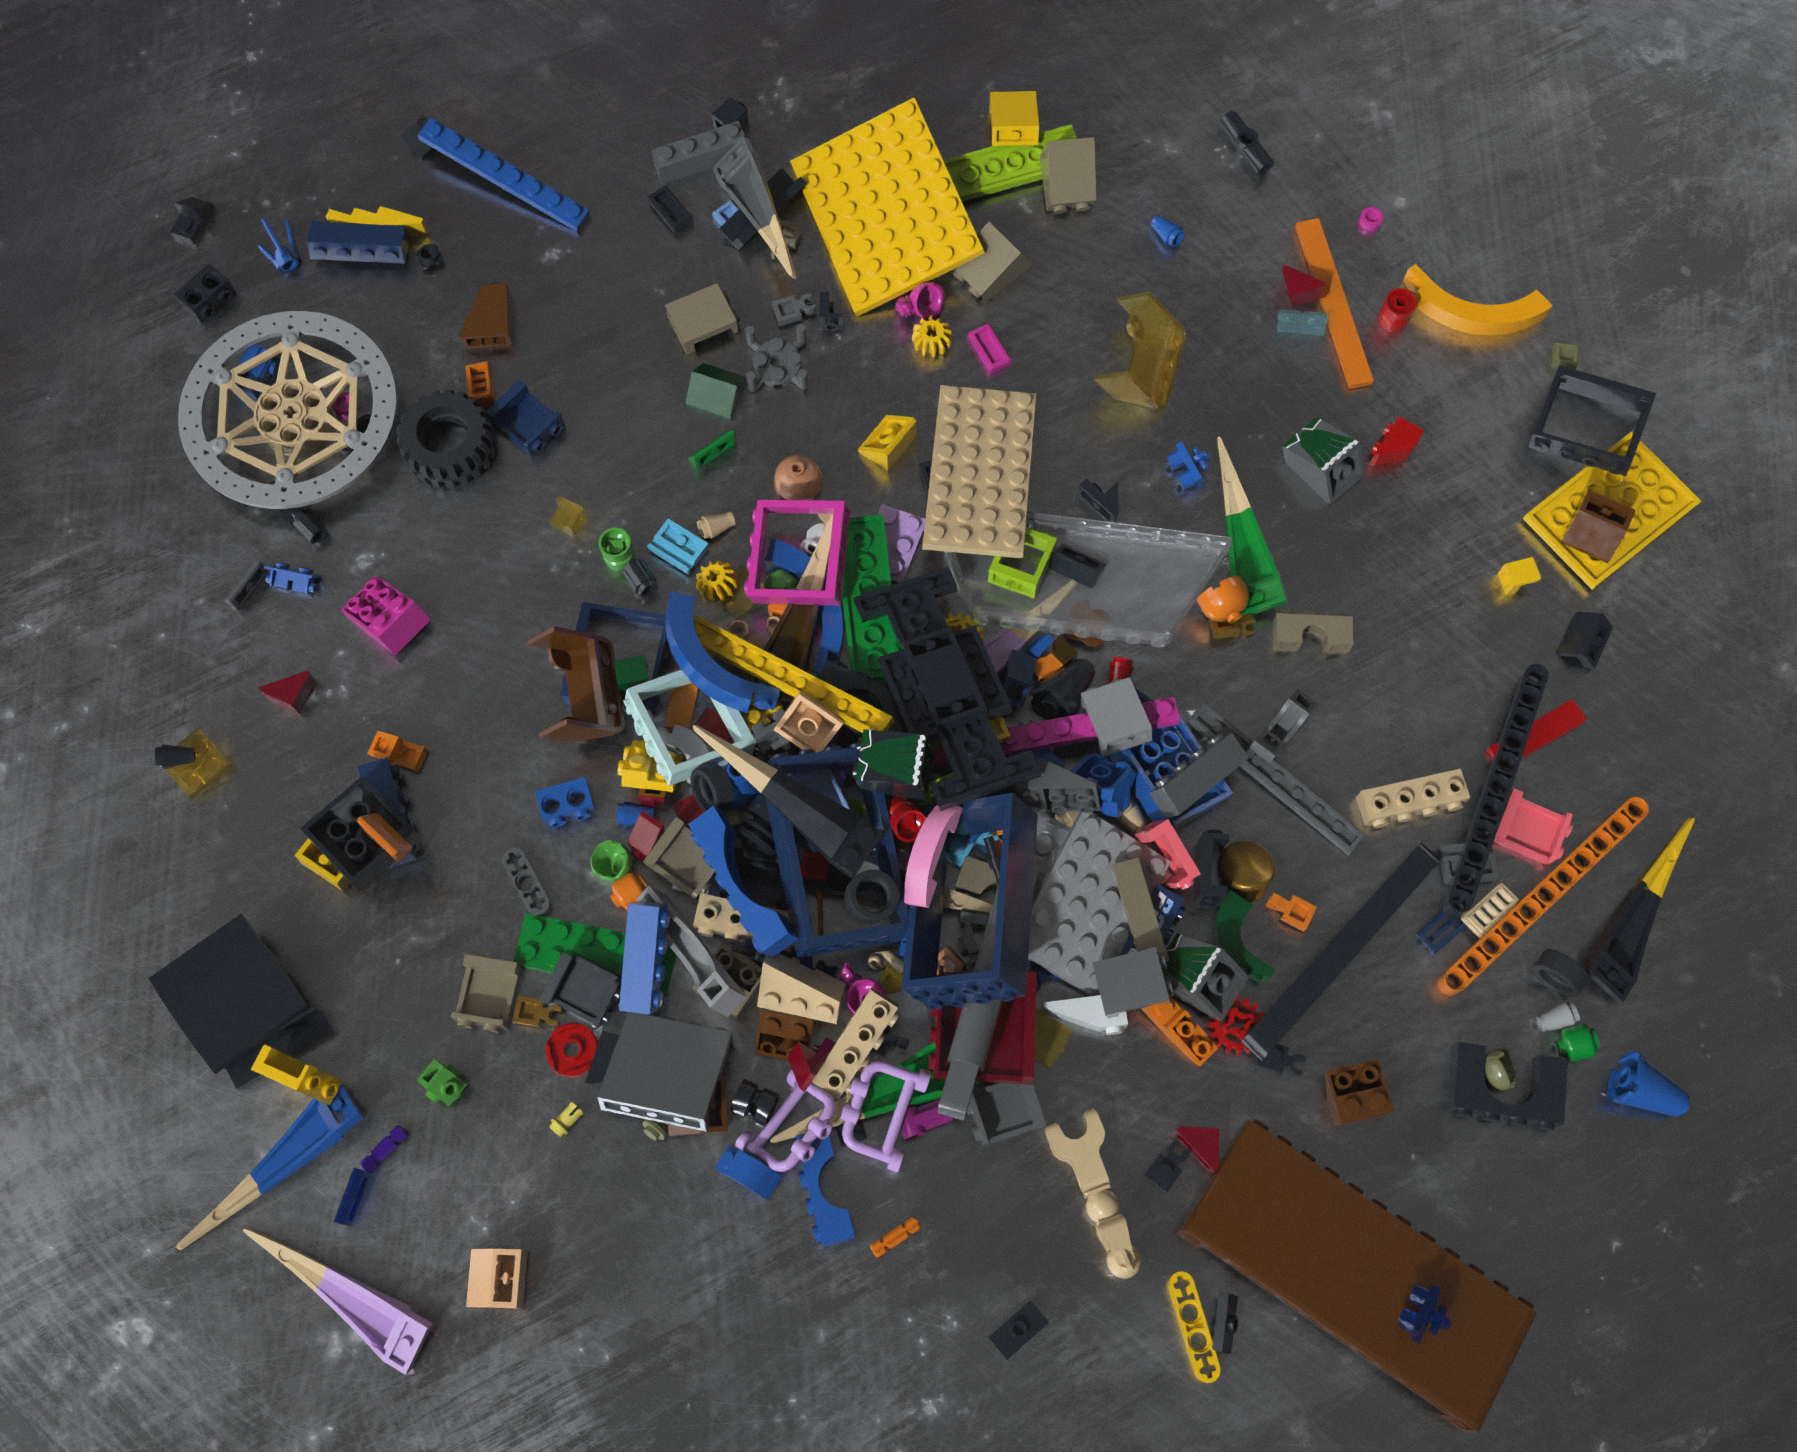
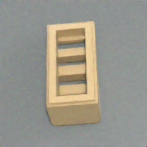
M1499 883L1461 920L1481 938L1519 902V899L1503 883ZM1488 901H1490L1500 912H1498ZM1481 907H1482L1493 919H1491V918L1481 909ZM1476 914L1486 926H1483L1473 915Z

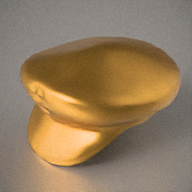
M1242 840L1228 845L1220 855V870L1231 890L1249 903L1262 899L1268 890V885L1275 876L1274 863L1269 852L1256 842Z

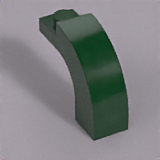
M1230 890L1214 918V945L1222 948L1242 970L1245 969L1247 971L1246 974L1252 980L1266 983L1275 969L1250 953L1244 946L1240 934L1242 921L1253 905Z

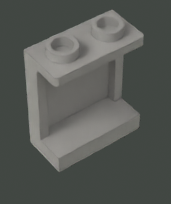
M1130 677L1123 680H1114L1110 684L1101 687H1092L1081 693L1082 707L1087 711L1098 737L1102 756L1152 741L1151 724Z

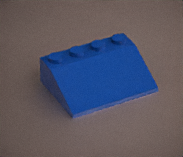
M1180 714V724L1152 729V741L1109 754L1113 762H1126L1136 772L1137 775L1131 790L1152 821L1166 819L1149 794V792L1157 787L1155 782L1167 774L1171 776L1174 773L1172 769L1183 761L1188 762L1191 760L1190 754L1201 748V745ZM1223 779L1184 812L1168 818L1176 831L1231 797L1233 792Z

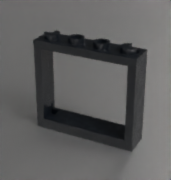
M1559 365L1532 435L1529 448L1542 453L1546 452L1556 455L1565 460L1576 461L1588 467L1606 470L1615 475L1626 476L1636 453L1656 393ZM1558 389L1640 412L1625 457L1542 432Z

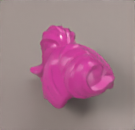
M934 282L921 283L912 290L910 295L901 296L897 300L895 305L896 311L900 313V316H905L906 318L914 313L923 319H929L930 315L935 317L940 314L944 303V288Z
M848 962L844 964L839 981L846 984L845 1000L853 1014L871 987L887 996L885 989L879 982L863 978L858 973L853 972Z

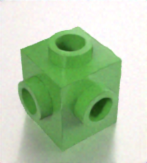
M433 1059L417 1079L427 1089L425 1095L436 1104L441 1100L448 1106L460 1097L464 1087L467 1085L459 1078L462 1073L451 1064L445 1067L436 1059Z

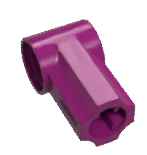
M940 1099L921 1107L913 1106L907 1108L900 1128L904 1141L921 1136L927 1132L926 1130L953 1121L952 1117L937 1113Z

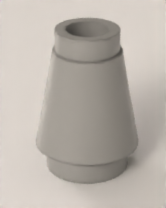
M1563 1001L1537 1016L1536 1020L1541 1031L1544 1032L1574 1026L1575 1023L1580 1022V1016L1572 1001L1568 1003Z

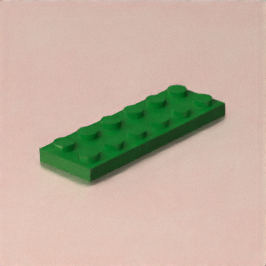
M526 913L513 962H517L522 968L553 973L562 953L570 949L622 976L626 933ZM669 946L663 955L662 963L665 966V976L660 986V992L663 993V996H669L678 958Z

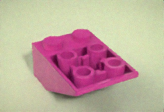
M377 575L369 580L341 609L346 616L395 656L430 621V618L413 600Z

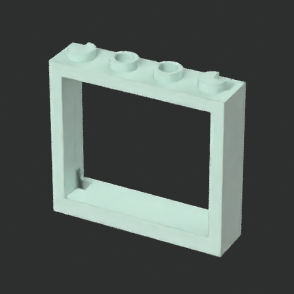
M682 670L628 688L625 700H623L626 706V713L632 715L637 734L643 736L646 742V751L650 757H654L657 763L658 774H662L668 786L690 779L694 769L714 762L720 766L728 764V761L714 750L675 765L642 703L644 699L692 683ZM711 698L735 742L732 745L752 755L756 741L739 710L730 708Z

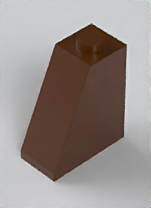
M494 282L482 285L460 331V339L465 349L512 346L511 294L507 283Z

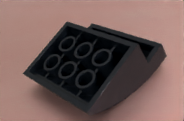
M242 914L148 978L176 1023L215 1074L308 1008L276 956L261 941L252 925Z

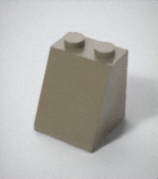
M1094 137L1047 142L1040 155L1046 211H1053L1055 214L1067 212V209L1076 208V211L1089 210L1096 202Z
M990 222L977 234L985 254L955 268V271L952 273L960 282L963 283L966 280L971 285L968 290L976 298L982 296L987 301L1033 265Z

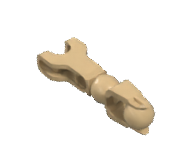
M1094 1108L1085 1110L1083 1121L1086 1133L1079 1139L1066 1137L1056 1122L1046 1124L1045 1133L1053 1155L1060 1161L1071 1165L1084 1199H1087L1086 1211L1090 1219L1096 1223L1097 1236L1107 1252L1106 1263L1108 1269L1118 1278L1127 1279L1133 1277L1141 1268V1254L1131 1244L1126 1219L1120 1214V1200L1111 1191L1112 1186L1099 1154L1104 1141L1105 1130L1097 1111Z

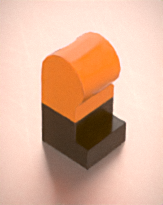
M1061 635L1053 641V651L1046 657L1037 659L1035 662L1033 679L1038 684L1077 658L1078 652Z

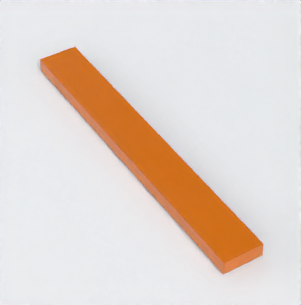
M1316 218L1296 222L1295 229L1312 277L1326 283L1328 295L1319 299L1348 388L1354 389L1372 385L1374 380L1320 220Z

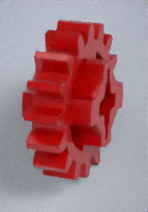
M1237 996L1225 1016V1024L1221 1027L1219 1020L1210 1015L1208 1016L1214 1020V1022H1210L1207 1025V1028L1214 1029V1032L1209 1037L1210 1039L1217 1038L1219 1040L1216 1044L1217 1047L1225 1045V1053L1227 1054L1232 1049H1235L1236 1056H1239L1243 1048L1247 1054L1251 1052L1241 1041L1249 1033L1250 1026L1253 1024L1255 1026L1265 1015L1264 1012H1256L1259 1006L1257 1003L1253 1006L1248 1005V997L1243 1002H1240L1239 996ZM1238 1009L1246 1011L1248 1015L1239 1012ZM1234 1022H1246L1240 1030L1239 1028L1228 1029ZM1226 1036L1236 1039V1042L1230 1041Z

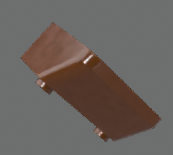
M553 626L527 640V646L547 649L550 664L555 669L566 672L572 717H565L559 723L540 732V738L572 743L612 736L624 729L625 722L621 694L617 684L614 665V648L607 638Z

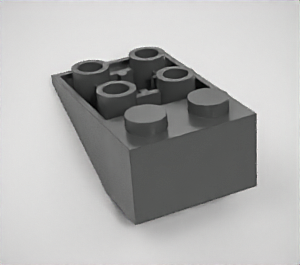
M1036 759L1041 770V777L1016 785L1018 798L1036 814L1041 811H1052L1058 814L1066 813L1067 811H1079L1081 813L1101 811L1096 783L1044 759Z

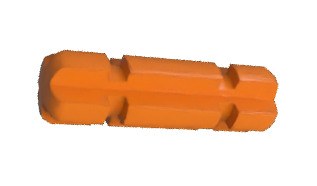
M914 1216L904 1221V1225H898L882 1236L883 1239L873 1242L870 1248L876 1257L882 1256L887 1252L888 1248L891 1250L907 1239L910 1233L913 1235L919 1231L921 1226Z

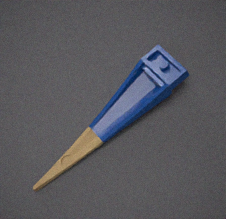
M341 1083L330 1106L313 1098L259 1164L207 1217L176 1245V1248L179 1250L184 1249L344 1139L343 1134L364 1119L344 1084Z

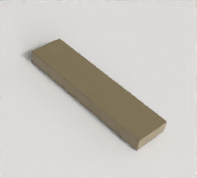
M1139 858L1113 864L1112 869L1136 950L1141 951L1156 947L1158 954L1164 953L1165 961H1169Z

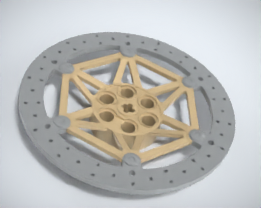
M286 311L264 315L247 321L224 334L196 362L186 380L180 398L178 410L180 439L189 461L199 475L214 489L230 499L250 506L268 509H289L315 504L353 485L368 472L383 453L392 435L397 417L398 397L395 378L390 365L378 346L364 332L342 319L310 311ZM301 335H312L333 341L347 349L357 359L349 364L301 342ZM282 336V342H279V344L231 370L224 368L234 357L250 346L269 338ZM302 351L340 370L314 383H310L307 380L299 352ZM282 352L277 380L272 386L240 376ZM292 355L299 377L298 379L287 380L286 377ZM368 375L373 393V406L366 432L361 433L357 431L359 379ZM340 381L330 395L325 398L321 390ZM213 384L220 386L217 438L208 442L204 428V409L210 388ZM350 384L348 426H344L334 418L330 406L344 388ZM237 385L262 392V394L254 402ZM231 390L254 411V416L227 433L228 395ZM254 427H257L261 434L260 436L238 438ZM334 427L340 433H331L332 428ZM326 440L338 441L295 465L300 455L314 451ZM268 443L275 450L277 466L274 467L236 447ZM346 447L354 449L346 459L328 472L310 480L295 483V476ZM225 454H230L276 477L275 484L259 483L241 477L224 466L219 461V458ZM284 454L290 455L287 463L285 462Z

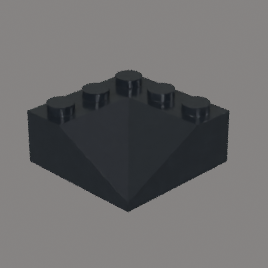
M363 775L300 828L306 837L358 892L396 861L361 828L357 822L360 816L373 813L380 815L411 846L420 840L418 834Z

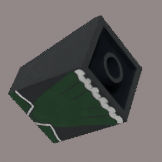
M863 729L862 738H859L857 742L859 760L853 767V779H855L860 789L928 803L935 751L927 734Z

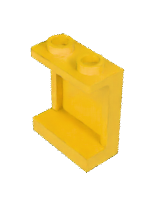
M1036 91L990 92L989 111L992 124V146L1038 145L1039 118Z
M265 1044L251 1070L329 1106L342 1083L341 1079L309 1064L304 1066L305 1063Z

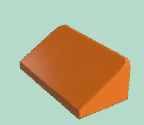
M373 813L360 816L357 819L361 828L397 862H400L412 851L413 847L380 815Z

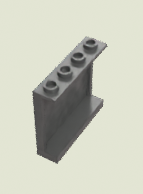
M628 1012L597 1096L601 1110L707 1132L710 1122L708 1117L709 1109L728 1050L734 1047L732 1032L722 1027L710 1028L696 1022H680L671 1017L660 1018L648 1014Z

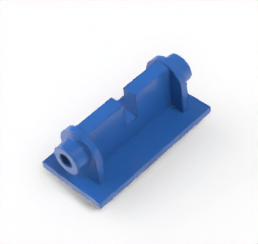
M275 562L274 566L264 567L271 570L266 575V583H269L270 586L289 589L291 580L293 581V591L306 594L315 593L317 583H314V579L322 578L321 575L313 574L314 569L298 567V570L289 569L290 564Z

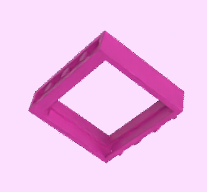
M757 500V508L753 510L754 532H751L750 535L752 551L751 556L747 560L749 577L744 585L746 596L753 603L758 604L794 603L798 605L841 606L851 513L845 501ZM769 513L833 514L825 590L760 589Z

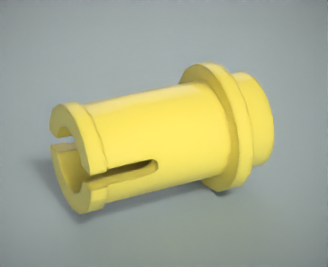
M572 1101L555 1120L551 1119L552 1123L549 1125L551 1130L560 1138L563 1134L567 1135V1130L584 1114L578 1108L572 1116L569 1115L577 1107Z

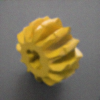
M931 315L928 321L921 318L919 325H915L913 328L912 341L915 343L916 351L922 350L923 356L931 353L933 358L936 356V352L943 355L945 349L950 348V340L953 335L951 330H949L948 322L942 323L941 317L935 321Z
M719 559L716 564L710 561L708 567L701 566L702 573L696 574L697 582L695 584L705 600L710 599L711 602L715 603L718 599L724 602L727 595L733 597L732 590L738 589V575L729 563L724 564Z

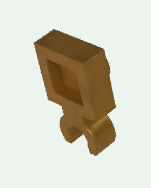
M518 996L512 1022L514 1024L540 1028L541 1022L544 1020L550 1026L558 1027L560 1022L551 1020V1014L556 1011L563 1012V1009L558 1005H551L545 1008V1003L537 998Z

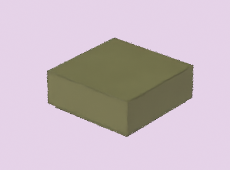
M1555 342L1552 346L1551 367L1558 368L1561 365L1576 370L1578 367L1579 345Z

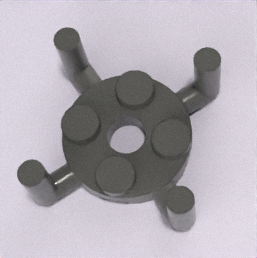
M798 324L796 326L797 338L792 343L783 341L780 338H772L763 345L756 340L754 327L747 326L745 328L747 345L755 351L753 357L755 373L749 371L746 374L748 390L755 392L763 383L768 386L781 384L785 386L792 382L802 390L807 389V372L801 369V357L798 352L807 341L805 325ZM776 359L784 362L781 367H773L771 365L772 361Z

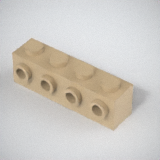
M1461 769L1362 790L1356 797L1364 827L1373 825L1374 828L1384 827L1389 824V821L1397 819L1399 823L1407 822L1414 819L1415 815L1433 816L1439 813L1438 810L1448 808L1449 812L1463 808V805L1470 799Z
M700 893L693 923V929L697 930L699 935L705 937H713L714 934L724 936V940L730 942L746 938L754 939L751 932L746 931L740 923L741 915L739 911L733 909L726 898ZM764 907L786 916L789 921L787 911ZM794 943L785 948L784 951L792 953V950L795 951Z
M871 987L835 1042L812 1082L837 1099L843 1093L848 1095L853 1081L852 1078L857 1071L862 1073L870 1061L867 1055L872 1048L877 1050L883 1042L885 1036L882 1032L887 1025L892 1027L899 1017L900 1013L897 1012L899 1004Z

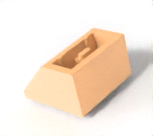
M471 1249L466 1307L523 1309L528 1251L522 1249Z

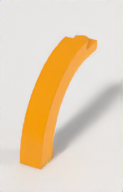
M1417 264L1408 269L1403 280L1407 289L1415 293L1416 307L1421 312L1444 326L1470 334L1490 336L1515 333L1544 320L1553 307L1537 289L1524 298L1505 304L1485 305L1468 302L1441 289Z

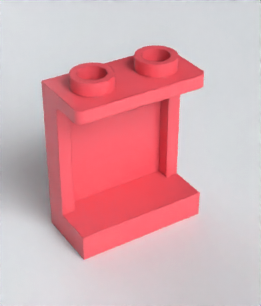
M1514 788L1510 791L1493 843L1546 866H1549L1555 860L1559 861L1565 849L1562 846L1564 837L1567 838L1573 828V823H1570L1573 814L1567 812L1565 815H1560L1522 798L1524 792Z
M1168 819L1152 821L1132 834L1135 840L1140 843L1154 841L1163 857L1171 861L1169 867L1173 872V876L1162 883L1165 888H1174L1176 890L1181 887L1184 890L1196 882L1194 878L1201 873Z

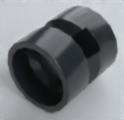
M743 1079L735 1094L730 1111L742 1117L750 1115L752 1121L766 1126L773 1115L780 1094L768 1088L760 1090L758 1084Z

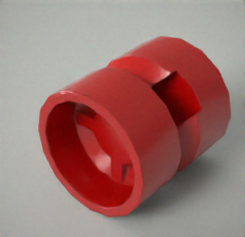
M1397 288L1388 293L1378 314V321L1383 329L1389 332H1400L1406 328L1417 304V300L1411 291Z
M895 796L886 803L891 829L900 840L913 842L916 840L926 817L912 800Z

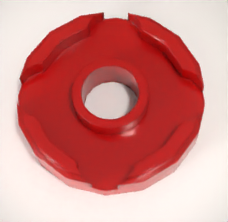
M563 1024L551 1033L546 1043V1059L550 1067L560 1075L567 1077L581 1076L589 1071L599 1041L594 1032L582 1024ZM570 1043H577L580 1048L579 1053L574 1057H568L565 1053V1049Z

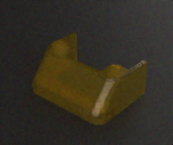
M1150 291L1118 297L1117 302L1130 314L1126 328L1127 332L1135 340L1127 371L1095 375L1094 380L1117 401L1152 410L1164 409L1169 401L1185 343V330Z

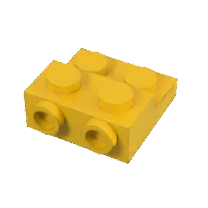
M633 740L631 746H625L624 760H620L618 764V775L622 776V786L666 792L674 791L676 784L668 786L662 774H658L657 763L654 757L648 755L645 740ZM669 752L675 765L683 762V754Z

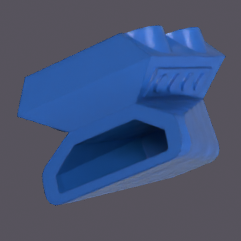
M1100 753L1087 754L1070 771L1096 783L1101 811H1093V814L1119 818L1129 807L1130 788L1137 774L1128 763L1123 761L1110 762L1106 756H1102Z

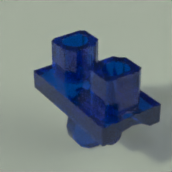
M1414 1285L1409 1297V1303L1421 1308L1419 1315L1404 1308L1398 1321V1326L1411 1333V1340L1420 1344L1429 1323L1431 1324L1429 1332L1437 1335L1439 1329L1448 1330L1451 1326V1321L1445 1316L1448 1311L1445 1306L1440 1305L1438 1311H1435L1440 1300L1438 1296L1440 1288L1434 1285L1431 1286L1430 1290Z

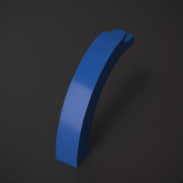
M772 538L765 557L766 570L769 571L785 569L800 581L811 558L796 547ZM825 575L823 590L826 588L827 575ZM839 605L819 606L823 631L820 648L812 670L813 676L817 678L827 660L833 662L835 660L840 661L844 629L841 606Z
M670 591L665 615L667 640L675 661L688 679L706 695L730 708L746 713L748 712L749 705H754L759 709L774 710L780 689L744 680L719 666L705 651L696 635L693 623L695 597Z

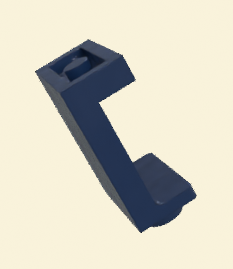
M520 379L486 411L491 424L530 457L542 451L546 443L553 436H557L565 425L562 415L559 412L554 413L529 392L527 385Z

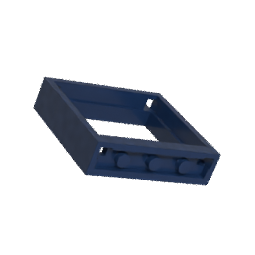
M582 602L575 631L591 634L594 619L662 630L651 680L666 675V672L663 671L665 663L670 662L671 650L666 635L665 615ZM565 672L560 697L564 704L570 705ZM660 695L647 698L646 704H643L650 718H653L655 710L660 708ZM622 701L623 713L627 714L626 706Z

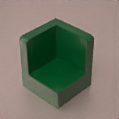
M644 655L614 661L617 684L621 693L631 688L630 684L648 681V663Z

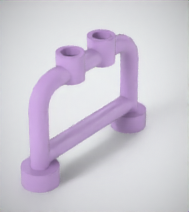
M875 1061L868 1064L861 1073L860 1079L854 1077L849 1093L854 1094L851 1105L845 1103L840 1119L845 1121L842 1136L848 1148L888 1163L887 1169L898 1172L904 1151L894 1148L913 1090L925 1093L931 1072L921 1068L919 1073L885 1061ZM876 1072H883L905 1080L882 1149L858 1141L853 1135V1130L871 1078Z
M792 1070L787 1076V1083L794 1088L792 1093L758 1136H755L750 1131H745L738 1137L735 1145L736 1149L748 1155L753 1154L769 1168L777 1172H785L791 1169L800 1159L807 1162L813 1157L815 1149L811 1145L817 1137L823 1140L830 1135L832 1126L828 1122L835 1113L836 1105L834 1098L827 1091L811 1082L806 1091L824 1103L825 1107L821 1115L811 1120L808 1132L802 1139L794 1142L791 1154L785 1160H778L763 1149L766 1142L805 1094V1092L800 1090Z

